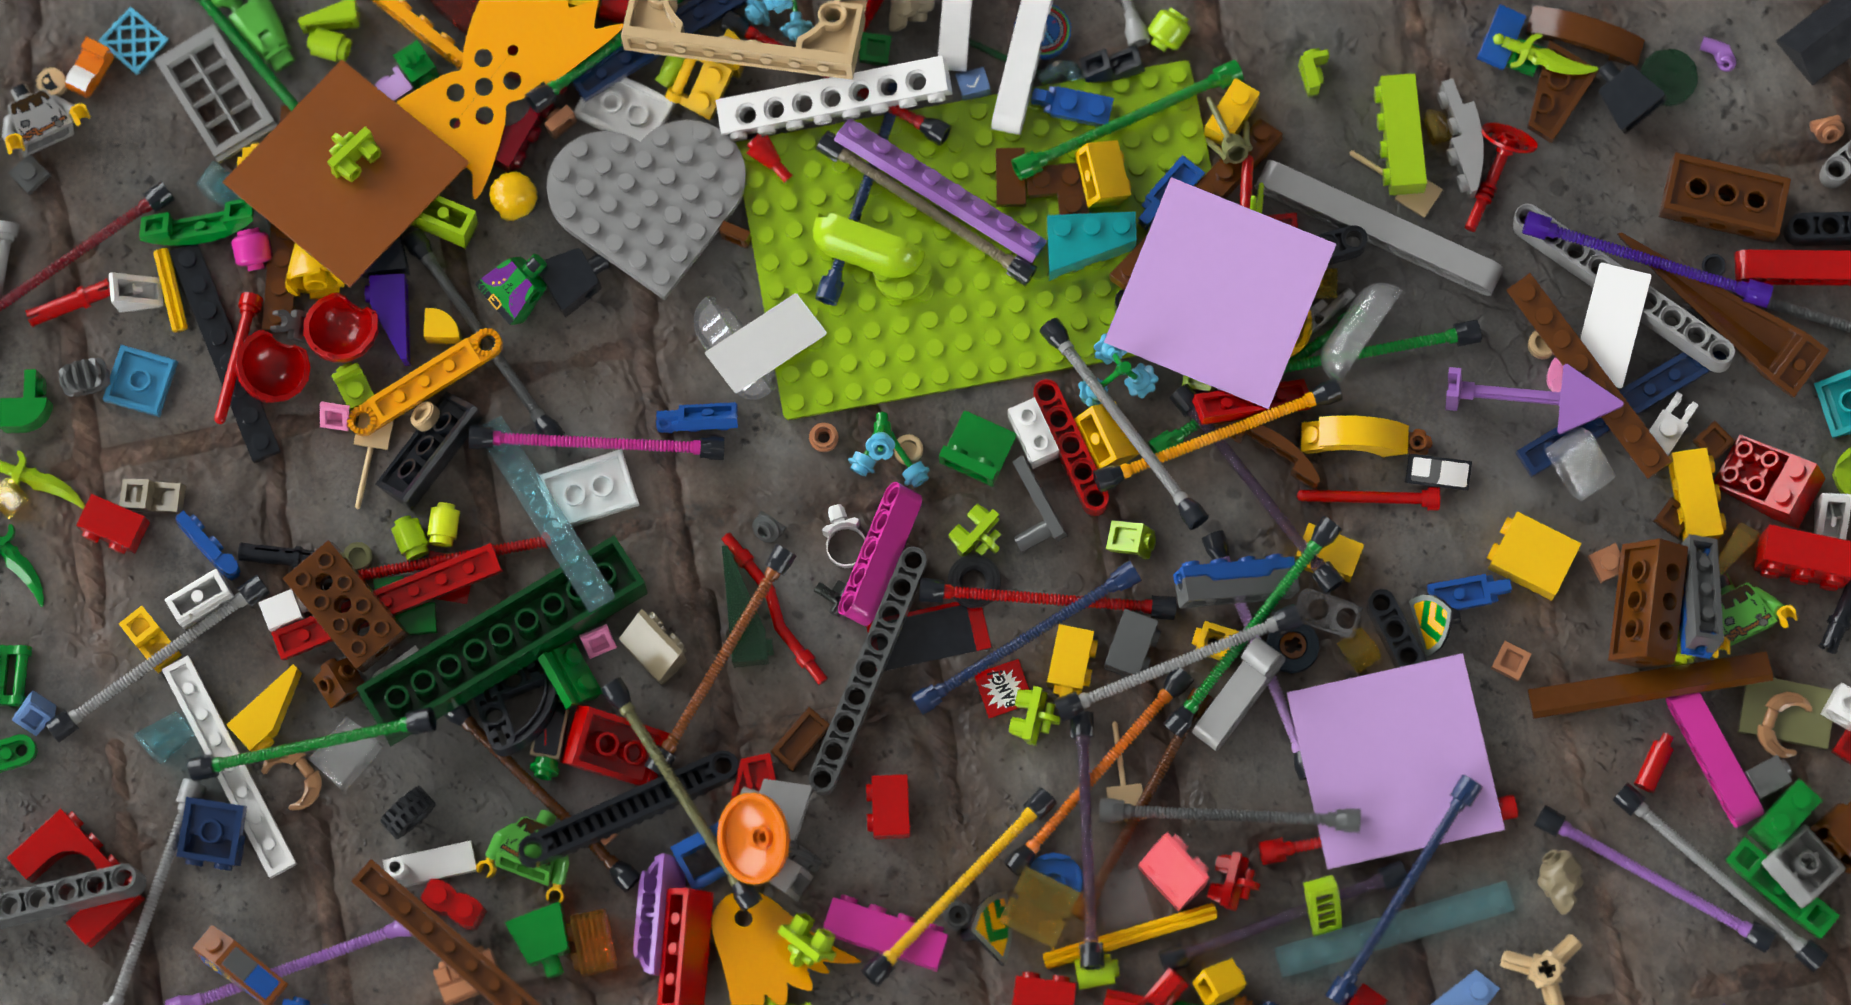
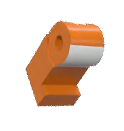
M86 37L81 46L82 51L66 77L65 88L85 98H89L97 85L100 84L115 56L109 47Z

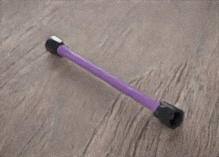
M1545 804L1534 823V826L1555 837L1559 834L1563 837L1569 836L1570 839L1572 838L1576 842L1579 841V844L1586 845V848L1593 849V852L1600 853L1599 855H1603L1604 858L1610 859V861L1617 863V865L1620 864V867L1627 868L1628 871L1634 872L1638 877L1641 876L1644 880L1651 881V884L1658 885V888L1665 889L1669 894L1672 893L1673 896L1675 895V897L1682 899V901L1689 902V905L1696 906V909L1703 910L1704 913L1710 914L1714 919L1716 918L1724 924L1727 923V926L1731 928L1734 927V930L1737 929L1739 934L1745 937L1744 942L1761 952L1766 953L1777 933L1774 930L1756 921L1752 924L1748 921L1741 922V919L1734 918V915L1727 914V911L1720 910L1719 907L1717 908L1716 905L1710 904L1707 900L1703 901V898L1696 897V894L1689 893V890L1686 891L1685 888L1679 887L1678 884L1672 883L1669 879L1665 880V877L1662 878V875L1658 876V873L1655 874L1654 871L1648 870L1647 867L1641 866L1640 863L1634 862L1631 858L1624 857V854L1617 853L1616 850L1610 849L1609 846L1607 847V845L1600 843V841L1593 840V837L1586 836V833L1579 832L1578 829L1576 830L1575 827L1571 826V823L1565 821L1566 816Z

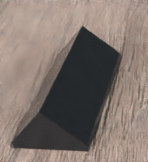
M1830 0L1776 40L1777 44L1812 86L1851 58V0Z
M447 391L435 405L440 410V416L435 425L424 432L417 429L375 483L380 489L411 511L467 440L470 425H478L483 419L477 407Z

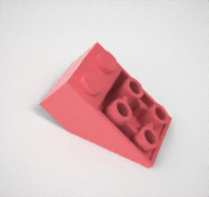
M1167 832L1138 864V869L1171 905L1180 912L1206 887L1209 879L1207 875L1209 869L1198 857L1192 859L1186 853L1188 847L1176 834L1171 837Z

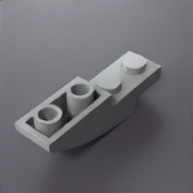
M1452 78L1443 81L1439 93H1437L1440 107L1447 110L1450 118L1447 119L1450 133L1452 136H1457L1451 138L1449 149L1446 150L1451 166L1456 165L1458 170L1457 183L1461 192H1466L1468 199H1472L1476 195L1483 167L1484 145L1482 128L1475 102L1462 103Z

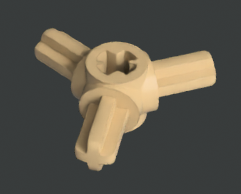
M1569 934L1551 952L1546 950L1542 955L1534 953L1532 957L1506 950L1501 958V967L1526 974L1527 980L1535 982L1536 989L1541 988L1546 1005H1564L1559 983L1563 982L1561 974L1566 970L1564 965L1581 949L1582 944L1575 936ZM1541 963H1544L1546 967L1552 968V972L1548 975L1550 978H1547L1544 973H1539L1538 969L1543 966Z

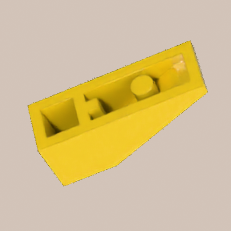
M294 664L226 724L251 752L270 748L274 743L273 738L279 732L302 675L301 671Z

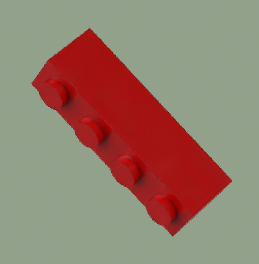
M667 888L657 1005H705L714 892L692 888Z

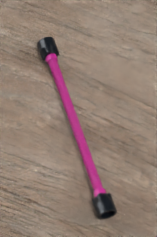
M470 425L469 449L493 448V445L500 446L503 443H508L509 445L511 443L512 445L515 443L516 445L531 444V446L534 444L535 446H541L542 444V446L550 445L551 447L553 445L554 447H560L561 445V447L573 446L575 448L576 446L579 448L580 446V448H583L584 446V448L595 447L596 449L598 447L599 449H602V447L606 449L607 447V449L614 448L615 450L617 448L619 450L626 448V450L637 449L639 451L641 449L643 451L645 449V451L660 450V452H666L667 450V452L679 451V453L681 451L689 453L690 451L693 455H700V458L724 460L725 437H701V440H693L690 443L689 441H683L682 443V441L674 442V440H668V442L664 440L663 442V440L652 441L651 439L649 441L647 439L645 441L644 439L633 440L632 438L630 440L628 438L621 440V438L610 439L608 437L606 439L604 437L602 439V437L587 438V436L584 438L581 436L580 438L579 436L568 437V435H562V437L560 435L558 437L557 435L546 436L545 434L543 436L541 434L539 436L538 434H535V436L534 434L523 435L522 433L520 435L519 433L511 435V433L504 434L501 431H494V428L481 425Z

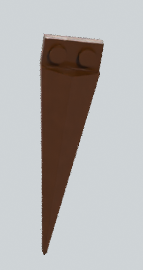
M1617 233L1618 237L1632 250L1635 249L1639 253L1643 252V254L1647 253L1650 256H1657V258L1668 259L1626 234ZM1649 266L1717 333L1729 340L1735 350L1766 380L1772 382L1791 398L1797 395L1829 352L1828 348L1807 332L1751 303L1744 302L1743 299L1721 287H1717V285L1713 286L1710 283L1706 284V282L1703 283L1702 281L1699 282V280L1689 279L1688 276L1684 277L1681 274L1677 275V273L1674 274L1670 273V271L1660 270L1659 267Z

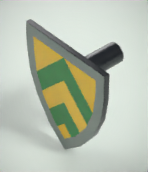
M1424 594L1411 599L1409 603L1425 655L1429 657L1444 646L1449 637L1452 624L1460 623L1461 616L1457 609L1452 608L1445 600L1436 595Z
M1007 892L994 893L986 897L976 908L969 928L961 932V938L964 942L977 940L1002 966H1005L1012 940V917Z

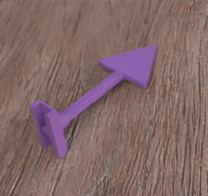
M1568 364L1563 366L1560 392L1475 385V382L1462 381L1461 368L1449 367L1447 386L1449 390H1447L1445 410L1457 411L1460 399L1473 400V397L1558 405L1559 419L1557 432L1558 434H1563L1622 408L1624 403Z

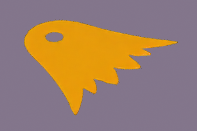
M733 893L723 898L713 913L712 933L724 968L731 1005H764V994L777 1005H786L787 983L799 989L813 990L808 968L819 973L828 974L829 970L823 961L841 964L862 962L832 945L831 949L837 953L833 961L825 958L820 962H814L812 966H808L806 963L800 967L792 965L790 962L792 953L788 950V946L791 943L777 932L781 925L790 924L794 917L778 903L762 893L759 894L763 900L747 910L753 918L749 926L742 927L735 922V914L741 908L735 901Z

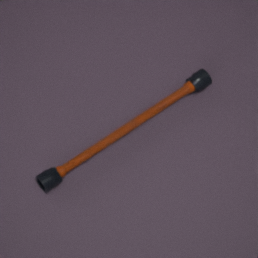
M778 544L775 545L765 563L768 567L765 571V578H763L757 591L751 597L750 604H747L743 611L744 614H741L742 617H739L737 621L738 624H735L736 627H733L729 634L730 637H727L728 640L723 644L724 647L717 654L718 657L711 664L712 667L710 666V670L707 671L708 673L705 674L704 680H702L698 690H696L690 703L686 706L684 713H682L683 716H680L679 723H676L677 726H674L670 733L671 736H668L669 739L664 741L661 747L658 746L664 755L663 758H666L670 767L676 758L674 755L677 749L676 743H679L678 740L683 736L682 733H685L684 730L689 726L688 723L690 724V720L693 719L692 717L695 716L696 710L701 706L702 700H704L710 687L714 684L716 677H718L717 674H720V671H722L723 664H726L725 661H728L729 654H732L731 651L736 647L735 644H738L737 641L744 634L743 631L750 624L749 621L756 614L755 611L763 602V598L769 592L773 582L778 580L780 575L784 576L797 557ZM649 756L644 766L663 776L662 772L659 771L660 769L657 768L658 766L654 763V759L651 758L652 756Z

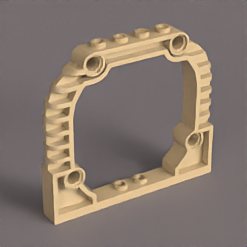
M629 0L621 37L624 50L853 80L868 0H834L824 3L818 10L819 23L797 38L796 47L761 43L757 40H736L728 36L713 37L685 33L683 22L675 14L678 9L677 0Z

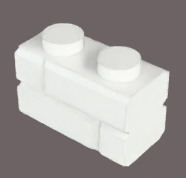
M214 569L165 598V602L179 625L187 629L211 613H214V611H217L218 608L220 609L221 605L233 600L234 594L222 574L217 569Z

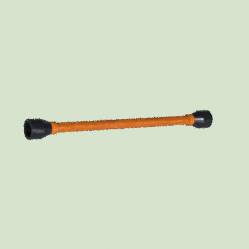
M1178 667L1177 670L1174 669V671L1169 673L1155 701L1140 715L1137 721L1134 722L1135 724H1132V727L1129 728L1130 730H1127V733L1125 732L1122 738L1119 739L1120 741H1117V744L1114 745L1115 747L1109 750L1107 755L1102 758V761L1097 764V767H1094L1095 770H1092V773L1090 772L1082 784H1079L1077 790H1074L1075 793H1072L1066 799L1067 801H1064V804L1061 805L1062 807H1059L1054 816L1052 815L1049 818V821L1044 824L1039 833H1036L1037 836H1034V839H1029L1025 845L1013 850L1003 863L1013 873L1021 878L1028 871L1043 842L1048 839V836L1054 832L1053 830H1056V827L1071 813V810L1074 809L1073 807H1076V804L1078 805L1081 799L1086 796L1091 787H1094V784L1107 772L1106 770H1109V767L1112 766L1111 764H1114V761L1116 762L1119 756L1124 753V750L1127 749L1126 747L1132 744L1134 739L1139 736V733L1144 730V727H1147L1146 724H1149V721L1151 722L1154 719V716L1159 713V710H1162L1164 704H1169L1173 698L1183 694L1191 686L1194 679L1184 669Z

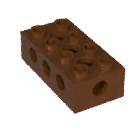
M1675 152L1669 165L1658 217L1774 243L1780 234L1791 178ZM1690 188L1698 189L1701 195L1694 194ZM1719 194L1726 195L1730 201H1723ZM1748 201L1755 202L1759 208L1751 207Z
M1661 538L1622 544L1609 661L1635 668L1675 664L1688 546Z
M330 540L326 541L282 578L353 666L363 673L410 635L337 545ZM332 577V586L328 590H323L324 581ZM347 600H351V608L347 612L342 613V604ZM369 622L370 629L368 633L360 636V627L364 623Z

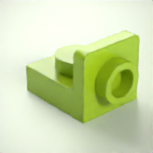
M1313 48L1305 51L1300 56L1298 67L1307 97L1319 94L1321 84L1324 83L1320 66H1316L1328 62L1330 56L1328 49L1320 51V48Z
M358 363L343 364L336 369V373L331 375L345 404L350 406V411L374 395Z
M1112 520L1106 549L1110 552L1135 554L1143 559H1150L1151 551L1154 550L1156 544L1155 531L1142 523Z

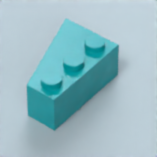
M1135 212L1047 215L1049 281L1071 271L1081 270L1085 266L1098 261L1103 262L1132 251L1136 247L1137 242Z

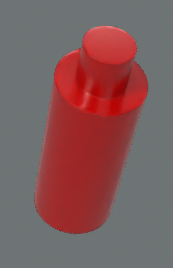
M1663 733L1659 741L1654 740L1634 782L1636 787L1646 792L1654 793L1674 751L1670 747L1674 739L1673 736Z

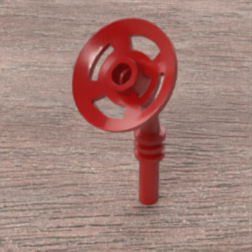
M1489 122L1483 125L1482 134L1487 140L1497 146L1496 151L1498 153L1485 182L1480 184L1478 193L1475 195L1476 202L1465 224L1466 230L1470 232L1476 231L1486 206L1491 204L1497 191L1495 186L1508 157L1512 156L1513 153L1528 154L1536 151L1538 147L1536 140L1526 132L1513 126L1496 122Z

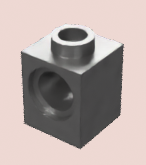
M1778 755L1744 773L1759 800L1792 782L1790 766L1784 759L1780 760Z

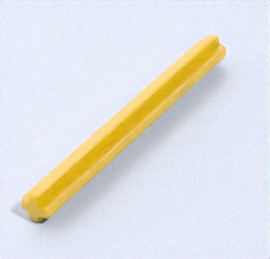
M1213 903L1199 906L1043 954V960L1046 968L1052 969L1080 959V944L1085 942H1103L1105 953L1215 920L1218 917L1217 910Z

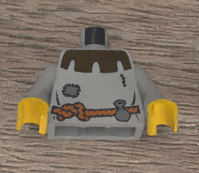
M20 84L11 90L15 102L8 105V115L3 119L2 139L6 144L9 155L13 154V149L20 148L23 157H27L74 135L72 120L76 126L81 125V118L87 117L90 119L91 116L86 105L83 103L74 105L57 95H50L45 89L31 94L26 84Z

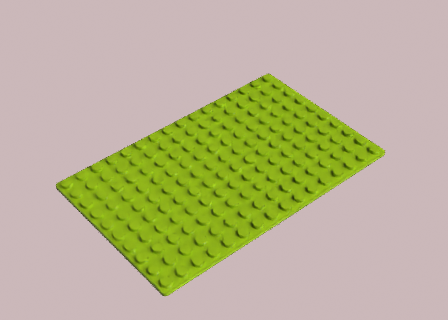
M1183 60L1144 67L1145 72L1115 81L1086 82L1084 79L1035 88L1049 91V86H1059L1112 97L1114 101L1109 122L1125 114L1128 115L1132 111L1141 109L1145 105L1154 103L1165 96L1167 97L1172 93L1174 94V92L1193 85L1194 80L1190 63ZM1032 88L1020 135L991 129L998 94L909 110L916 115L921 114L927 118L939 119L951 125L950 134L942 146L928 140L920 130L913 127L912 123L910 124L897 116L893 122L888 141L1047 240V215H1059L1057 196L1028 199L1027 181L1025 179L1026 207H997L996 148H1025V153L1032 150L1034 153L1045 152L1052 149V147L1059 144L1062 145V143L1085 134L1092 129L1095 130L1098 127L1051 117V114L1044 112L1045 107L1031 104L1034 89ZM1197 95L1094 141L1118 140L1120 150L1124 154L1126 175L1131 183V196L1120 205L1088 208L1089 213L1135 212L1136 246L1148 235L1150 227L1145 230L1137 223L1139 216L1146 210L1142 207L1145 197L1176 161L1184 155L1203 170L1205 174L1211 169ZM885 115L854 121L861 123L865 128L878 135ZM846 122L769 136L781 158L782 164L793 175L785 183L772 169H768L746 154L749 150L747 144L752 139L736 143L745 165L746 176L743 196L752 237L764 312L766 313L796 293L827 332L825 336L775 368L783 416L786 420L1074 368L1066 356L1048 344L1040 333L1041 327L1053 318H1058L1065 326L1070 341L1074 345V350H1076L1087 366L1104 363L1103 360L1095 358L1096 350L1094 349V344L1100 341L1103 334L1108 333L1115 316V297L1122 289L1110 281L1109 274L1130 252L1103 262L1098 261L1085 266L1081 270L1071 271L1049 281L1047 240L1043 250L1033 261V264L1038 267L1034 276L1026 286H1023L1006 274L1007 269L1002 267L1001 262H997V260L979 250V247L976 248V245L973 246L961 238L960 235L958 236L957 233L954 234V231L951 232V229L948 230V227L945 228L941 223L939 224L938 221L936 222L935 219L933 220L932 217L930 218L929 215L927 216L926 213L920 211V209L913 207V205L892 193V190L889 191L874 181L869 196H867L868 199L863 213H861L862 216L859 223L907 240L908 243L920 247L927 254L931 262L930 285L916 299L894 301L879 291L872 271L845 262L843 271H841L843 275L841 282H844L839 301L836 306L827 305L816 300L815 295L822 275L827 276L828 271L832 269L835 258L823 253L816 245L813 236L814 221L818 213L827 218L829 213L849 218L861 181L863 180L862 178L864 177V172L861 173V170L858 171V168L855 169L846 162L843 163L840 160L834 162L818 152L816 147L828 130L836 135ZM1080 148L1072 150L1067 154L1065 153V155L1054 160L1052 159V161L1047 162V165L1077 163L1075 153ZM858 156L859 159L861 158L862 161H863V160L865 161V163H866V162L869 163L868 161H866V160L863 159L862 157ZM878 168V171H881V173H884V175H887V177H890L899 185L909 189V191L924 199V202L927 201V204L930 203L942 211L943 214L945 213L946 216L948 215L949 218L954 219L955 222L958 221V224L961 223L962 226L964 225L965 228L967 227L968 230L970 229L971 232L973 231L974 234H977L983 240L990 242V244L1005 252V255L1011 254L1016 257V253ZM1127 352L1122 356L1121 359L1137 356Z

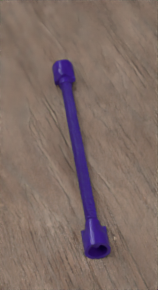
M1531 211L1526 216L1522 234L1545 240L1546 236L1550 238L1557 237L1562 240L1565 239V241H1572V243H1579V245L1583 244L1586 247L1590 246L1591 249L1601 250V252L1605 251V253H1612L1615 256H1623L1624 259L1634 260L1637 263L1641 262V264L1652 265L1655 268L1659 267L1663 271H1670V273H1677V275L1681 274L1684 277L1688 276L1689 279L1692 278L1696 281L1699 280V282H1706V284L1710 283L1713 286L1717 285V287L1724 288L1725 290L1728 289V291H1735L1737 295L1743 296L1744 302L1766 308L1770 301L1773 285L1750 279L1749 282L1741 281L1737 283L1736 280H1730V278L1726 279L1723 276L1719 277V275L1712 273L1708 274L1707 271L1697 270V268H1690V266L1686 265L1683 266V264L1679 265V263L1672 262L1671 260L1668 261V259L1665 260L1664 258L1661 259V257L1657 258L1654 255L1650 256L1647 253H1639L1638 250L1628 249V247H1621V245L1617 244L1614 245V243L1610 244L1606 240H1599V238H1592V236H1585V234L1581 235L1578 232L1574 233L1573 230L1563 229L1558 224L1552 223L1551 217Z

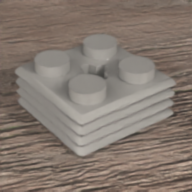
M1806 824L1795 831L1781 846L1762 861V865L1769 874L1773 876L1801 908H1804L1845 871L1842 863Z

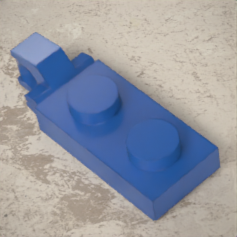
M1049 86V91L1034 88L1031 97V104L1045 107L1044 112L1051 114V117L1097 127L1109 122L1114 101L1112 97L1059 86Z
M1182 155L1146 195L1145 201L1142 204V207L1146 210L1139 216L1137 223L1145 230L1152 225L1171 177L1195 186L1205 176V172Z
M738 403L679 405L678 410L657 411V432H697L707 429L728 430L730 428H738Z
M1486 574L1432 583L1426 586L1428 594L1436 595L1445 600L1457 611L1491 605V603L1498 602L1497 596L1511 593L1512 590L1510 578L1494 581L1493 575L1486 576Z

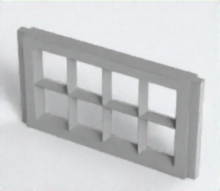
M214 24L154 59L219 164L240 152L242 147H248L265 137L277 126ZM214 43L223 58L204 69L195 54ZM191 58L199 73L180 83L172 68ZM227 64L236 79L216 89L208 74ZM203 78L212 93L193 104L185 88ZM240 84L248 99L230 110L221 94ZM216 98L225 113L206 124L197 109ZM252 104L261 120L242 130L233 115ZM229 119L237 134L218 144L210 129Z

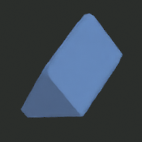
M984 67L955 74L962 101L991 95Z
M32 691L22 703L12 721L37 736L46 727L45 723L55 717L56 705L37 692Z

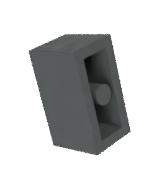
M1124 609L1106 658L1104 669L1128 678L1129 676L1132 677L1133 674L1136 675V673L1148 669L1152 658L1146 657L1150 646L1156 648L1161 634V630L1157 629L1158 620Z

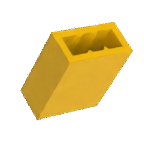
M1517 511L1513 519L1507 516L1500 530L1504 537L1500 545L1494 542L1487 556V559L1491 560L1488 569L1507 579L1510 578L1511 581L1552 601L1582 543Z

